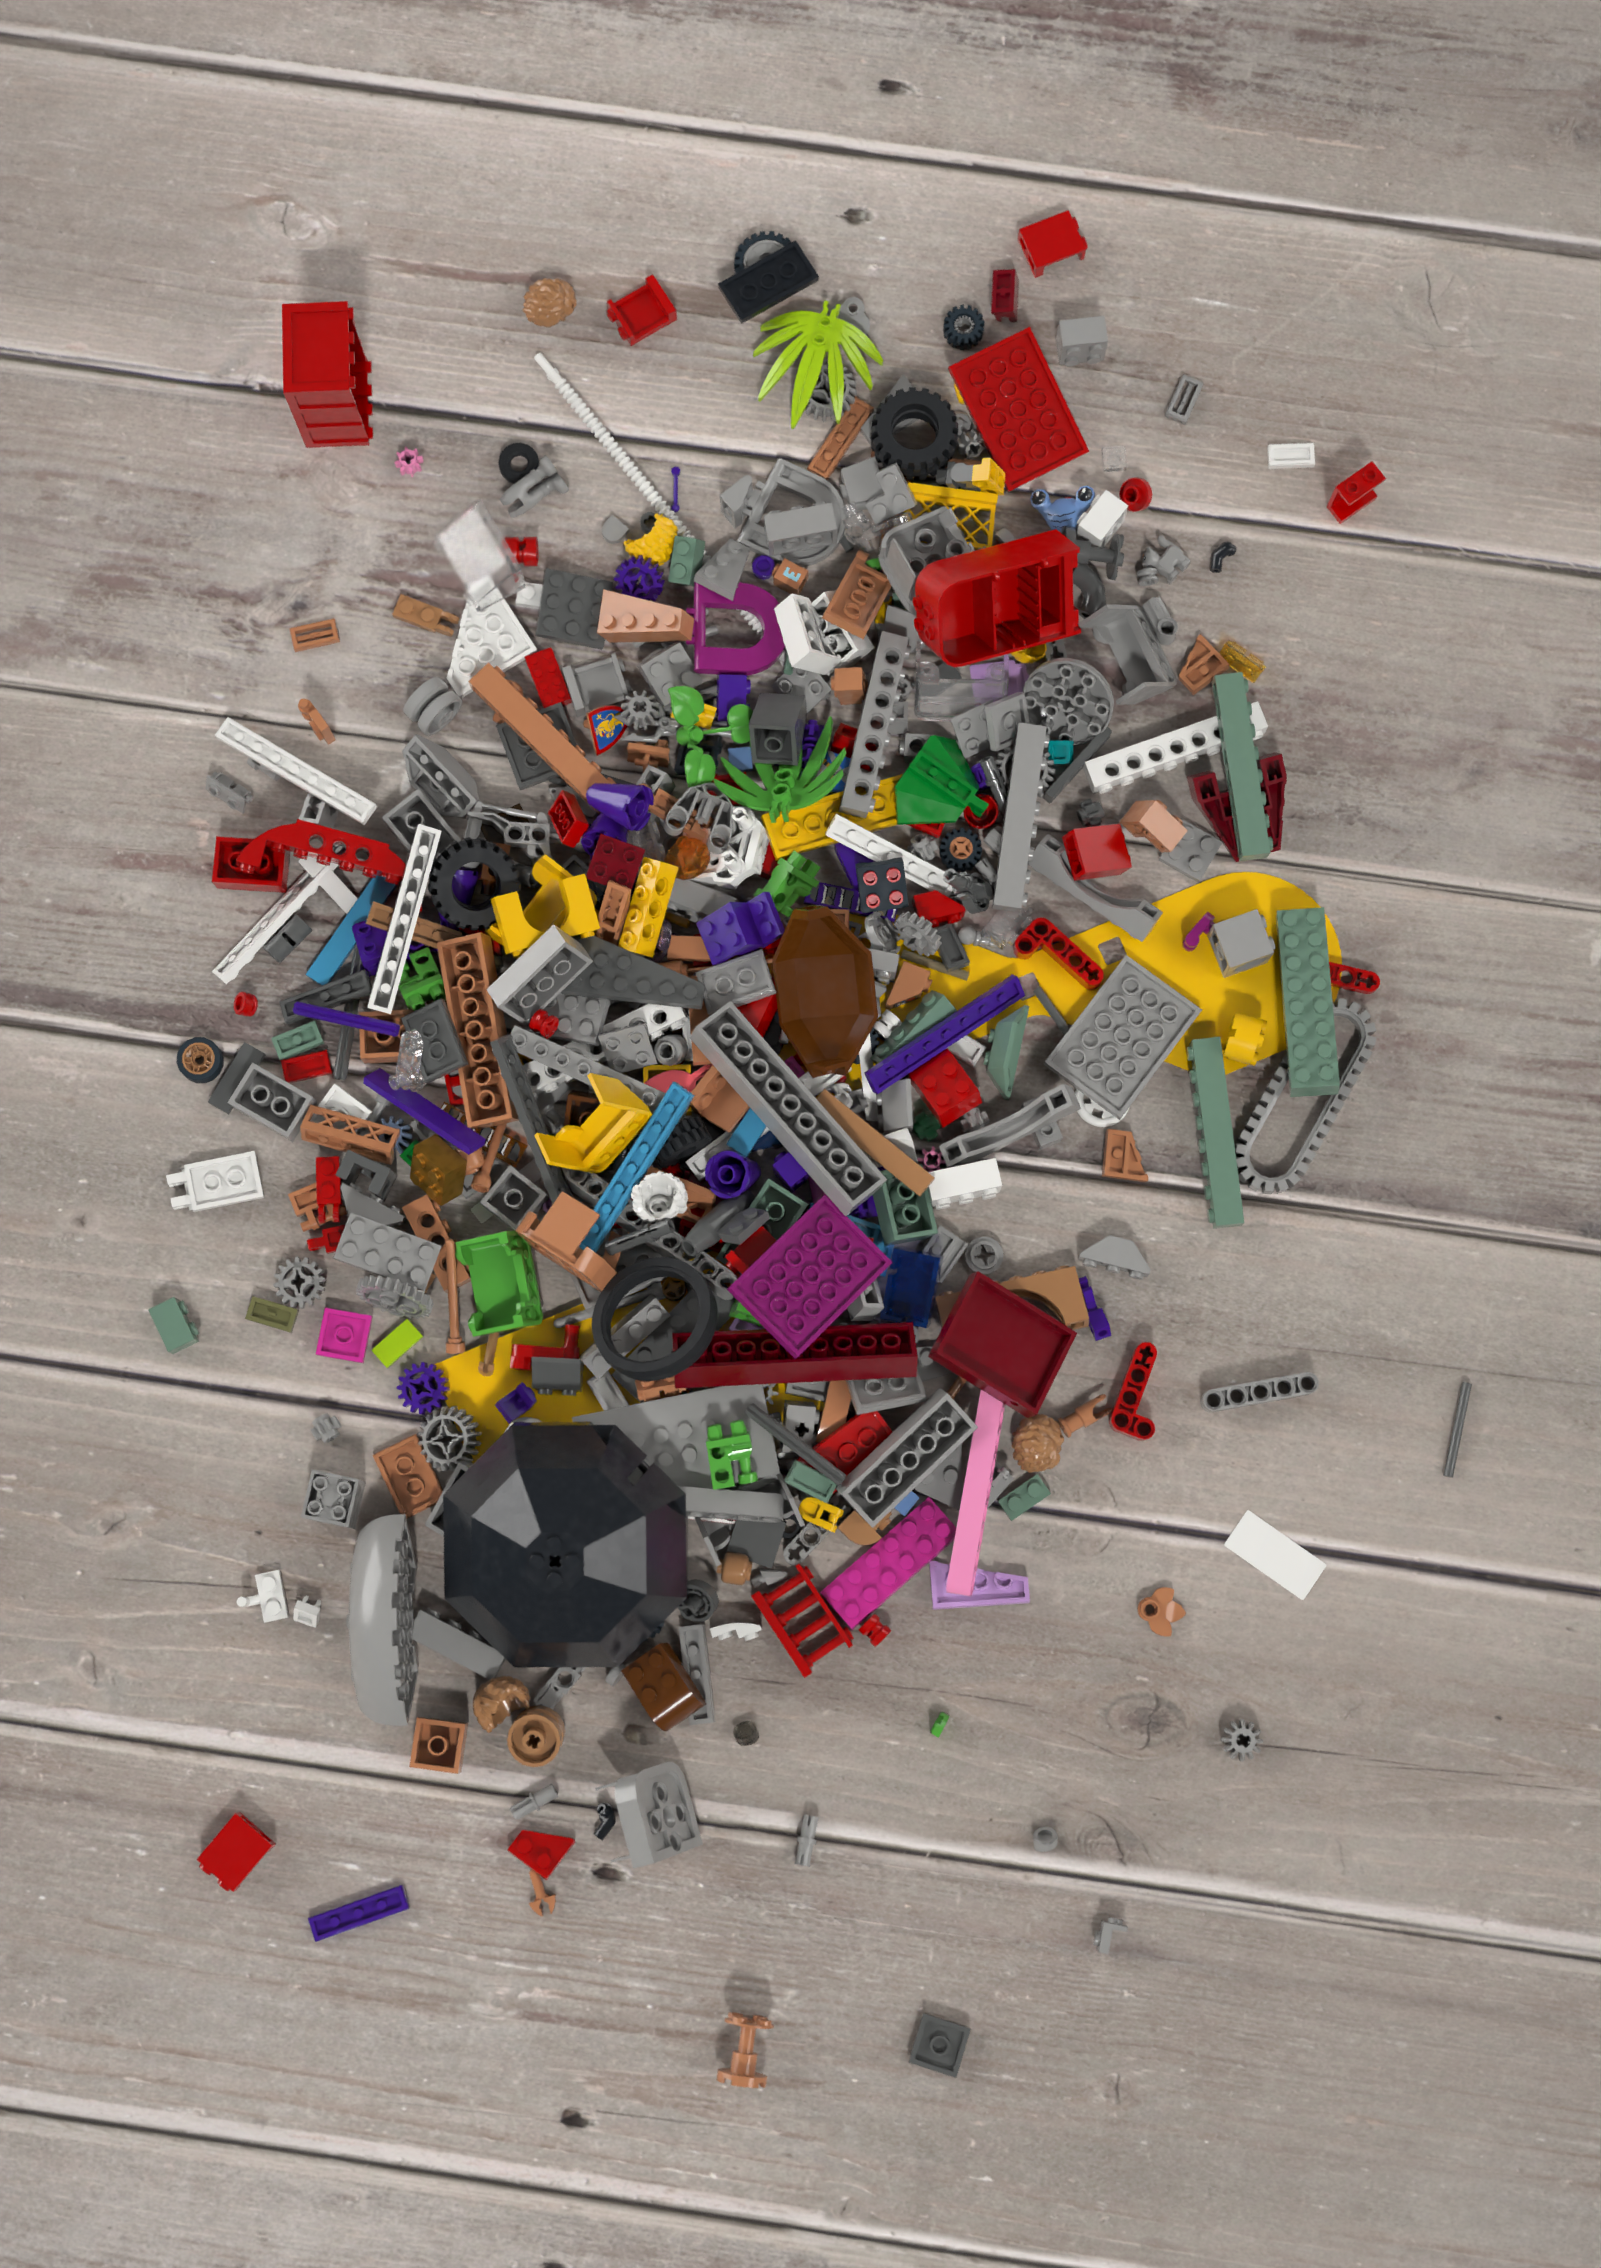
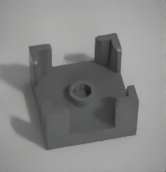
M347 1150L336 1176L342 1178L341 1181L347 1185H350V1183L355 1184L360 1173L373 1179L368 1190L375 1193V1196L385 1202L397 1178L396 1174L390 1168Z

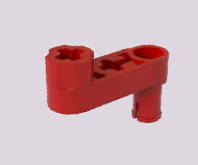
M565 1325L564 1345L561 1348L512 1344L510 1369L531 1371L532 1357L579 1359L580 1348L578 1347L580 1326Z

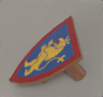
M605 705L586 713L587 719L584 720L583 726L590 729L596 756L614 746L625 732L627 725L613 718V716L620 715L624 711L621 707Z

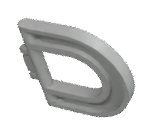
M778 458L766 484L757 481L755 487L761 491L753 489V494L746 503V506L752 510L744 507L742 514L749 518L737 541L759 555L771 557L773 561L779 564L782 563L784 558L801 567L817 564L829 557L841 542L846 527V511L843 500L835 487L824 478ZM776 487L783 488L814 504L818 502L832 503L837 526V544L769 556L765 528L758 525Z

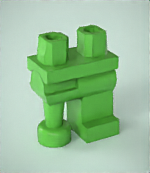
M795 850L788 860L780 857L777 862L779 865L772 871L771 878L763 889L758 887L754 893L756 897L763 892H770L777 911L787 917L791 916L793 912L791 906L799 896H808L811 894L810 891L813 886L817 887L819 881L814 877L821 868L815 862L805 858Z
M429 947L410 954L409 957L417 975L409 976L410 967L408 962L405 961L399 983V989L407 1008L416 1011L424 1007V1003L433 999L435 1002L439 999H445L446 1001L443 980ZM420 957L429 958L428 961L424 963H416Z
M743 1419L730 1422L732 1431L730 1435L723 1436L721 1424L708 1426L706 1446L713 1490L735 1486L731 1461H739L742 1472L738 1474L739 1484L758 1481L757 1472L751 1471L750 1431H747Z

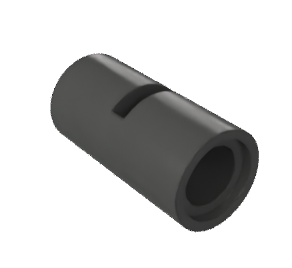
M295 914L263 948L280 964L313 930Z

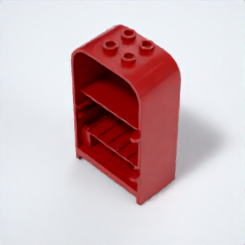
M1057 529L934 561L926 565L916 579L915 597H913V606L917 616L914 619V627L918 632L919 639L947 665L962 667L1081 634V628L1078 624L1079 610L1073 605V568L1078 567L1077 553H1080V547Z

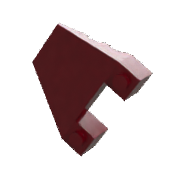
M1276 752L1260 756L1259 760H1256L1257 768L1261 769L1263 777L1260 788L1266 795V805H1263L1264 813L1269 816L1268 837L1271 836L1273 841V850L1270 852L1281 850L1283 806L1285 805L1284 792L1285 784L1287 783V774L1282 754ZM1212 771L1187 776L1192 800L1234 861L1239 862L1228 789L1219 791L1216 774Z

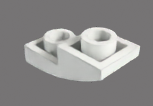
M731 1623L710 1628V1632L713 1638L718 1636L720 1641L733 1636L731 1631L736 1630L739 1639L744 1637L745 1641L759 1637L758 1631H761L762 1628L760 1625L750 1623Z

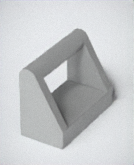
M745 475L720 494L721 513L735 529L743 523L745 516L742 514L744 507L749 508L746 506V503L753 494L752 477L750 475Z

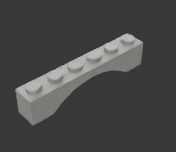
M1049 834L1039 842L1034 851L1032 861H1028V865L1033 867L1036 872L1042 873L1052 880L1055 885L1062 887L1071 893L1074 898L1083 901L1093 911L1102 914L1112 924L1121 927L1131 937L1141 942L1150 934L1163 914L1161 910L1144 899H1128L1110 894L1097 887L1089 879L1074 881L1064 844Z
M1062 1084L1042 1094L1018 1112L984 1128L957 1136L939 1145V1148L948 1168L973 1163L1080 1110L1081 1107L1073 1088Z

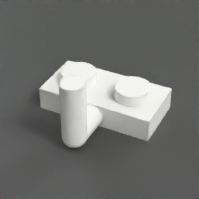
M280 1570L255 1575L258 1595L239 1597L237 1599V1605L240 1607L260 1604L264 1623L289 1618Z

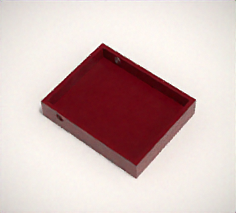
M977 1271L969 1275L928 1357L1023 1416L1030 1418L1038 1414L1077 1332Z

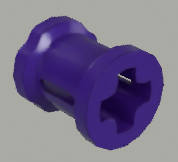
M978 763L972 766L971 771L975 774L979 785L978 791L990 789V786L986 785V776L981 764Z

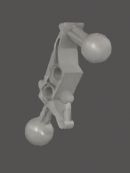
M477 801L474 812L468 811L466 819L468 823L464 838L477 839L479 838L482 823L491 825L503 836L505 845L527 848V856L530 858L534 857L537 860L541 856L535 853L536 848L542 856L546 854L554 860L550 853L549 844H562L556 830H550V824L546 814L543 812L537 814L508 807L502 808L483 804L481 801ZM484 808L504 812L508 815L536 820V823L509 822L495 813L481 812V810ZM511 830H518L521 838L518 840L511 839L508 833ZM540 831L543 833L544 839L536 841L533 839L532 833ZM580 840L574 849L581 853H587L583 849ZM470 862L460 868L470 870L477 867L480 862Z

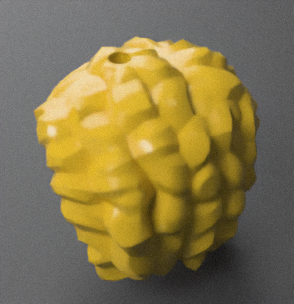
M655 513V526L652 527L651 531L635 541L628 539L624 541L623 545H625V551L630 556L633 555L636 560L640 555H643L644 561H647L650 557L652 558V565L658 563L661 566L670 559L675 536H678V527L672 519Z

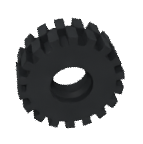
M692 1117L687 1121L685 1119L676 1124L655 1158L661 1168L675 1166L679 1162L682 1163L686 1159H690L694 1154L712 1142V1136L701 1117Z

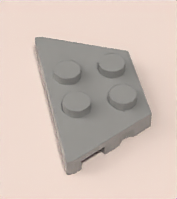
M962 1444L915 1487V1491L960 1511L963 1493Z

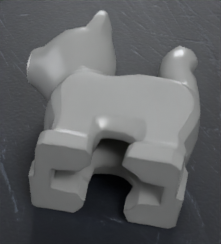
M1160 535L1157 541L1162 547L1166 548V551L1162 556H1159L1156 551L1148 546L1142 556V566L1145 569L1156 568L1157 572L1164 576L1170 585L1179 574L1175 567H1179L1183 572L1191 562L1178 546Z

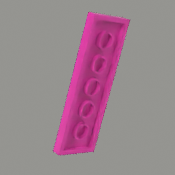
M928 1497L820 1593L853 1630L954 1541L956 1526Z

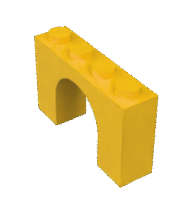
M581 874L562 879L558 883L565 905V917L559 928L571 937L580 935L581 939L595 936L594 931L600 929L586 875ZM517 891L490 899L506 954L513 953V957L522 955L527 951L526 949H529L545 933L534 929L526 921Z

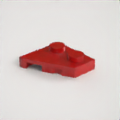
M522 1830L507 1851L547 1881L574 1845L575 1840L568 1837Z

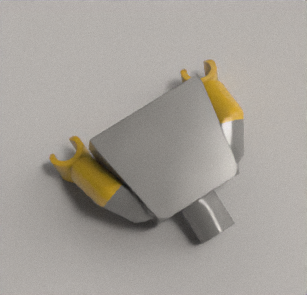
M890 596L888 602H883L875 617L878 636L880 637L881 632L885 631L909 637L907 645L911 646V653L915 650H922L926 646L919 639L918 632L914 627V619L917 616L907 610L893 606L892 596ZM887 657V659L897 662L894 657Z

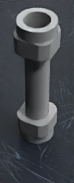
M379 1094L375 1099L377 1104L368 1121L378 1123L385 1107H389L391 1104L390 1101ZM364 1128L363 1130L360 1129L357 1135L364 1136L370 1132L367 1128Z

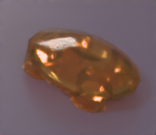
M681 836L669 849L664 862L679 867L676 875L677 879H693L701 875L708 867L710 851L707 845L700 839Z

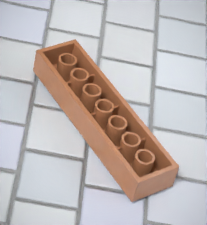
M480 932L437 942L447 1007L469 1063L458 1069L467 1126L473 1129H483L519 1121L514 1103L510 1099L509 1090L501 1076L500 1067L496 1057L493 1055L490 1042L501 1036L507 1035L504 1012L497 1007L486 990L498 979L491 936Z

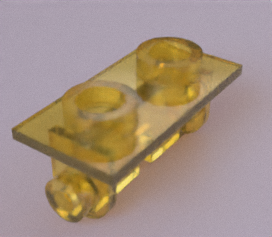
M1228 640L1219 654L1229 663L1230 667L1237 672H1243L1245 678L1255 683L1259 675L1267 667L1263 664L1264 661H1261L1253 654H1250L1248 657L1245 656L1246 649L1237 644L1236 641L1231 642Z

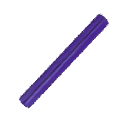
M298 1001L295 1002L293 1013L394 1037L398 1036L400 1025Z

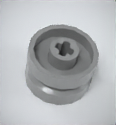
M433 677L414 691L404 705L403 712L412 722L418 721V728L426 736H432L452 721L459 712L463 702L454 691H448V685L440 677Z

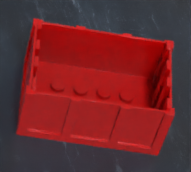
M348 301L282 304L283 393L306 448L369 445V439H373V427H369V416H373V405L368 404V397L372 396V384H368V373H372V362L368 361L365 356L362 342L355 326L353 307L349 308Z

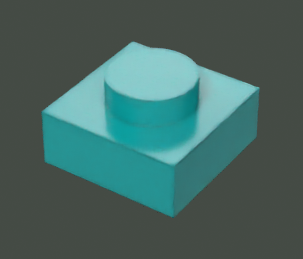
M1050 740L1048 744V752L1050 753L1048 760H1053L1054 764H1071L1073 762V740Z

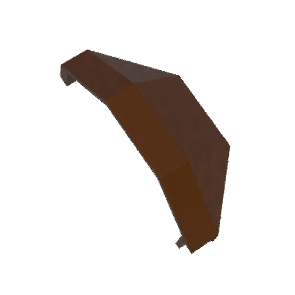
M811 905L794 909L772 959L779 1025L812 1078L828 1074L846 1076L878 1019L872 954L828 907Z

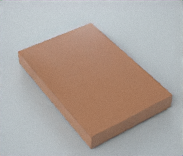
M417 1434L373 1455L400 1514H405L406 1519L436 1505L444 1491L431 1463L426 1462L427 1455L420 1454L424 1448L417 1444L420 1441Z

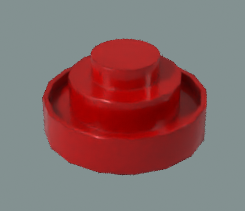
M1130 478L1120 488V500L1128 505V511H1142L1151 503L1152 488L1143 478Z

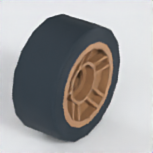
M194 1037L180 1046L176 1063L179 1071L188 1080L195 1083H207L214 1080L221 1073L224 1057L219 1047L212 1040L205 1037ZM203 1056L204 1062L198 1064L195 1060Z

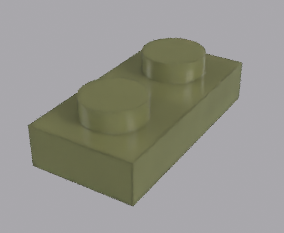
M252 1296L245 1319L292 1333L299 1310Z

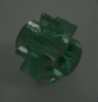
M923 1111L915 1116L914 1120L916 1123L913 1124V1130L920 1140L926 1137L929 1142L938 1136L937 1130L941 1126L933 1113L926 1115Z

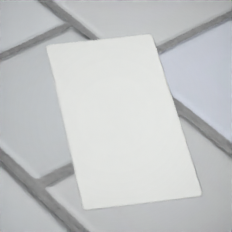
M1249 1510L1246 1511L1224 1544L1228 1549L1301 1600L1305 1599L1326 1567L1324 1562Z

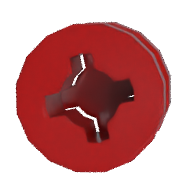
M539 1009L532 1016L529 1027L534 1032L539 1031L544 1038H550L558 1028L559 1019L554 1015L549 1016L548 1012L544 1009Z

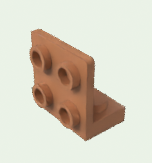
M713 1065L691 1092L695 1095L690 1102V1107L693 1111L727 1132L732 1131L750 1108Z

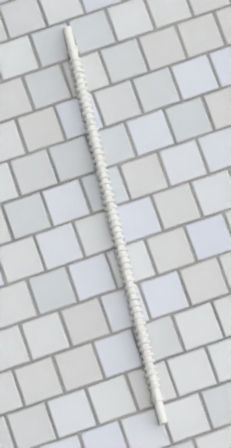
M538 353L534 359L545 371L548 380L555 384V389H559V394H563V398L567 399V403H571V408H575V413H579V418H583V423H587V428H591V433H595V437L599 438L600 443L603 442V447H607V452H611V457H615V462H619V467H623V472H627V477H631V482H635V486L639 487L640 492L643 491V496H647V501H651V506H655V511H660L659 515L662 514L673 520L674 524L678 527V536L695 538L693 535L690 536L691 531H686L687 526H682L683 522L681 520L678 521L679 517L677 515L674 516L675 512L670 511V506H666V501H662V496H658V491H654V486H650V481H646V477L642 476V472L638 471V467H634V462H630V457H626V452H622V447H617L618 442H614V437H610V432H606V428L602 427V423L598 422L597 417L594 418V413H590V408H586V403H582V398H578V393H574V389L570 388V384L566 383V379L561 378L558 369L553 368L542 353ZM704 550L702 566L711 559L710 555H706V550ZM741 610L740 615H745L744 620H749L748 625H753L752 630H757L756 634L761 635L762 639L763 628L760 621L750 612ZM785 650L779 658L782 666L785 664Z

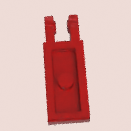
M340 1156L316 1157V1193L319 1223L326 1222L325 1205H333L332 1216L334 1222H340L341 1178L336 1176L341 1164Z

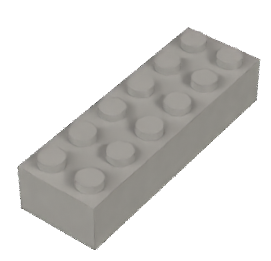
M939 1388L851 1471L841 1485H837L835 1489L873 1528L978 1427L948 1393Z

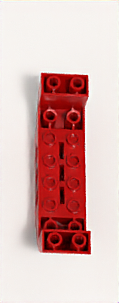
M297 819L296 823L281 825L257 836L243 849L236 859V866L240 867V871L254 874V871L260 872L266 845L271 847L270 850L278 853H284L287 850L294 852L293 856L307 860L309 856L316 858V862L326 866H330V863L338 864L341 870L353 872V869L363 871V876L376 878L377 875L385 877L386 882L396 885L402 882L406 864L401 858L389 849L390 844ZM313 839H318L321 841L322 846L320 848H313L309 842ZM337 845L342 846L345 849V853L337 855L333 852L332 848ZM364 852L367 854L368 859L360 861L356 858L355 854ZM422 904L418 915H420L422 911Z

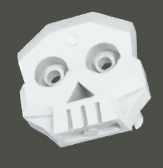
M733 806L731 840L726 850L721 854H714L707 848L706 843L711 826L708 829L700 826L707 833L706 838L700 843L683 832L678 858L685 879L703 886L717 884L721 889H736L747 877L753 874L761 875L762 863H764V855H766L769 840L766 829L757 820L750 808ZM713 810L712 818H715L717 811ZM718 837L712 839V843L715 846L722 847L724 845L722 839Z

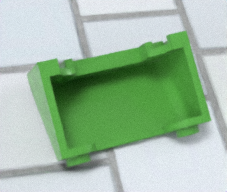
M504 1231L455 1242L457 1260L463 1265L469 1266L477 1312L472 1313L468 1320L472 1337L525 1328L542 1323L543 1313L531 1247L516 1231Z

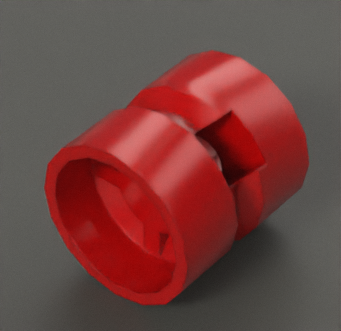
M505 537V567H519L520 563H523L525 567L538 566V538L524 537L520 540L518 537Z

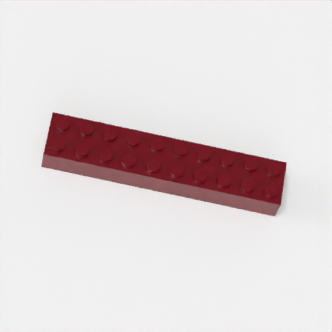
M913 1322L828 1326L796 1359L766 1329L715 1331L709 1346L701 1357L690 1367L674 1375L675 1388L917 1377L918 1355ZM672 1333L673 1352L686 1342L691 1333Z

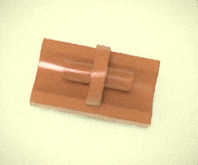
M659 739L655 746L647 745V742L633 741L628 743L627 762L643 766V773L648 765L657 769L658 766L668 768L670 749L668 748L667 740Z

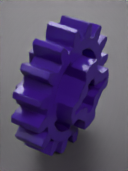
M632 555L629 560L624 559L616 569L617 574L614 580L618 581L615 588L622 589L621 594L655 601L663 590L662 586L665 580L660 578L664 573L663 571L656 570L659 566L658 563L651 564L652 558L649 557L647 561H644L643 555H640L636 560ZM640 575H641V576H642L641 579H640L641 582L639 583V585H637V583H638V581H639L638 578H639Z
M421 1362L420 1367L418 1364H412V1371L404 1369L406 1377H399L398 1379L403 1383L396 1387V1389L402 1390V1394L398 1396V1399H405L403 1407L411 1405L410 1412L415 1413L419 1410V1414L425 1415L426 1409L429 1413H433L434 1406L442 1408L440 1400H447L448 1397L444 1395V1391L450 1390L449 1387L444 1386L448 1378L441 1377L444 1371L441 1369L435 1371L436 1365L431 1364L428 1367L426 1362ZM424 1372L420 1378L413 1379L417 1374ZM435 1380H436V1382H437L438 1389H436V1387H435V1384H434V1381H435ZM416 1384L424 1385V1387L427 1388V1390L431 1391V1393L422 1392L420 1387L416 1386ZM409 1388L411 1389L412 1397L409 1394ZM430 1397L434 1398V1399H433L432 1401H430L429 1403H427V1404H422V1403H425L426 1399H428V1398H430Z

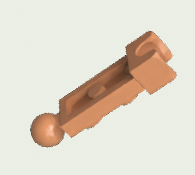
M659 788L653 794V806L649 805L648 811L665 820L668 812L679 799ZM694 809L683 832L700 843L707 836V833L700 826L708 829L712 825L714 818L710 817L708 824H699L698 820H695L697 810ZM671 819L668 821L671 825L675 826L676 828L681 827L679 821H677L676 819Z

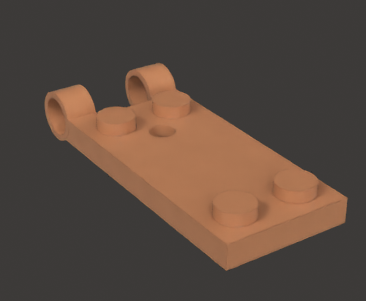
M859 549L822 618L850 632L852 635L864 639L892 586L886 575L865 565L869 554Z

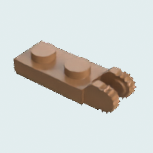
M402 594L392 613L396 619L433 633L438 632L450 637L453 636L454 631L447 626L441 625V619L454 624H458L460 619L456 615Z

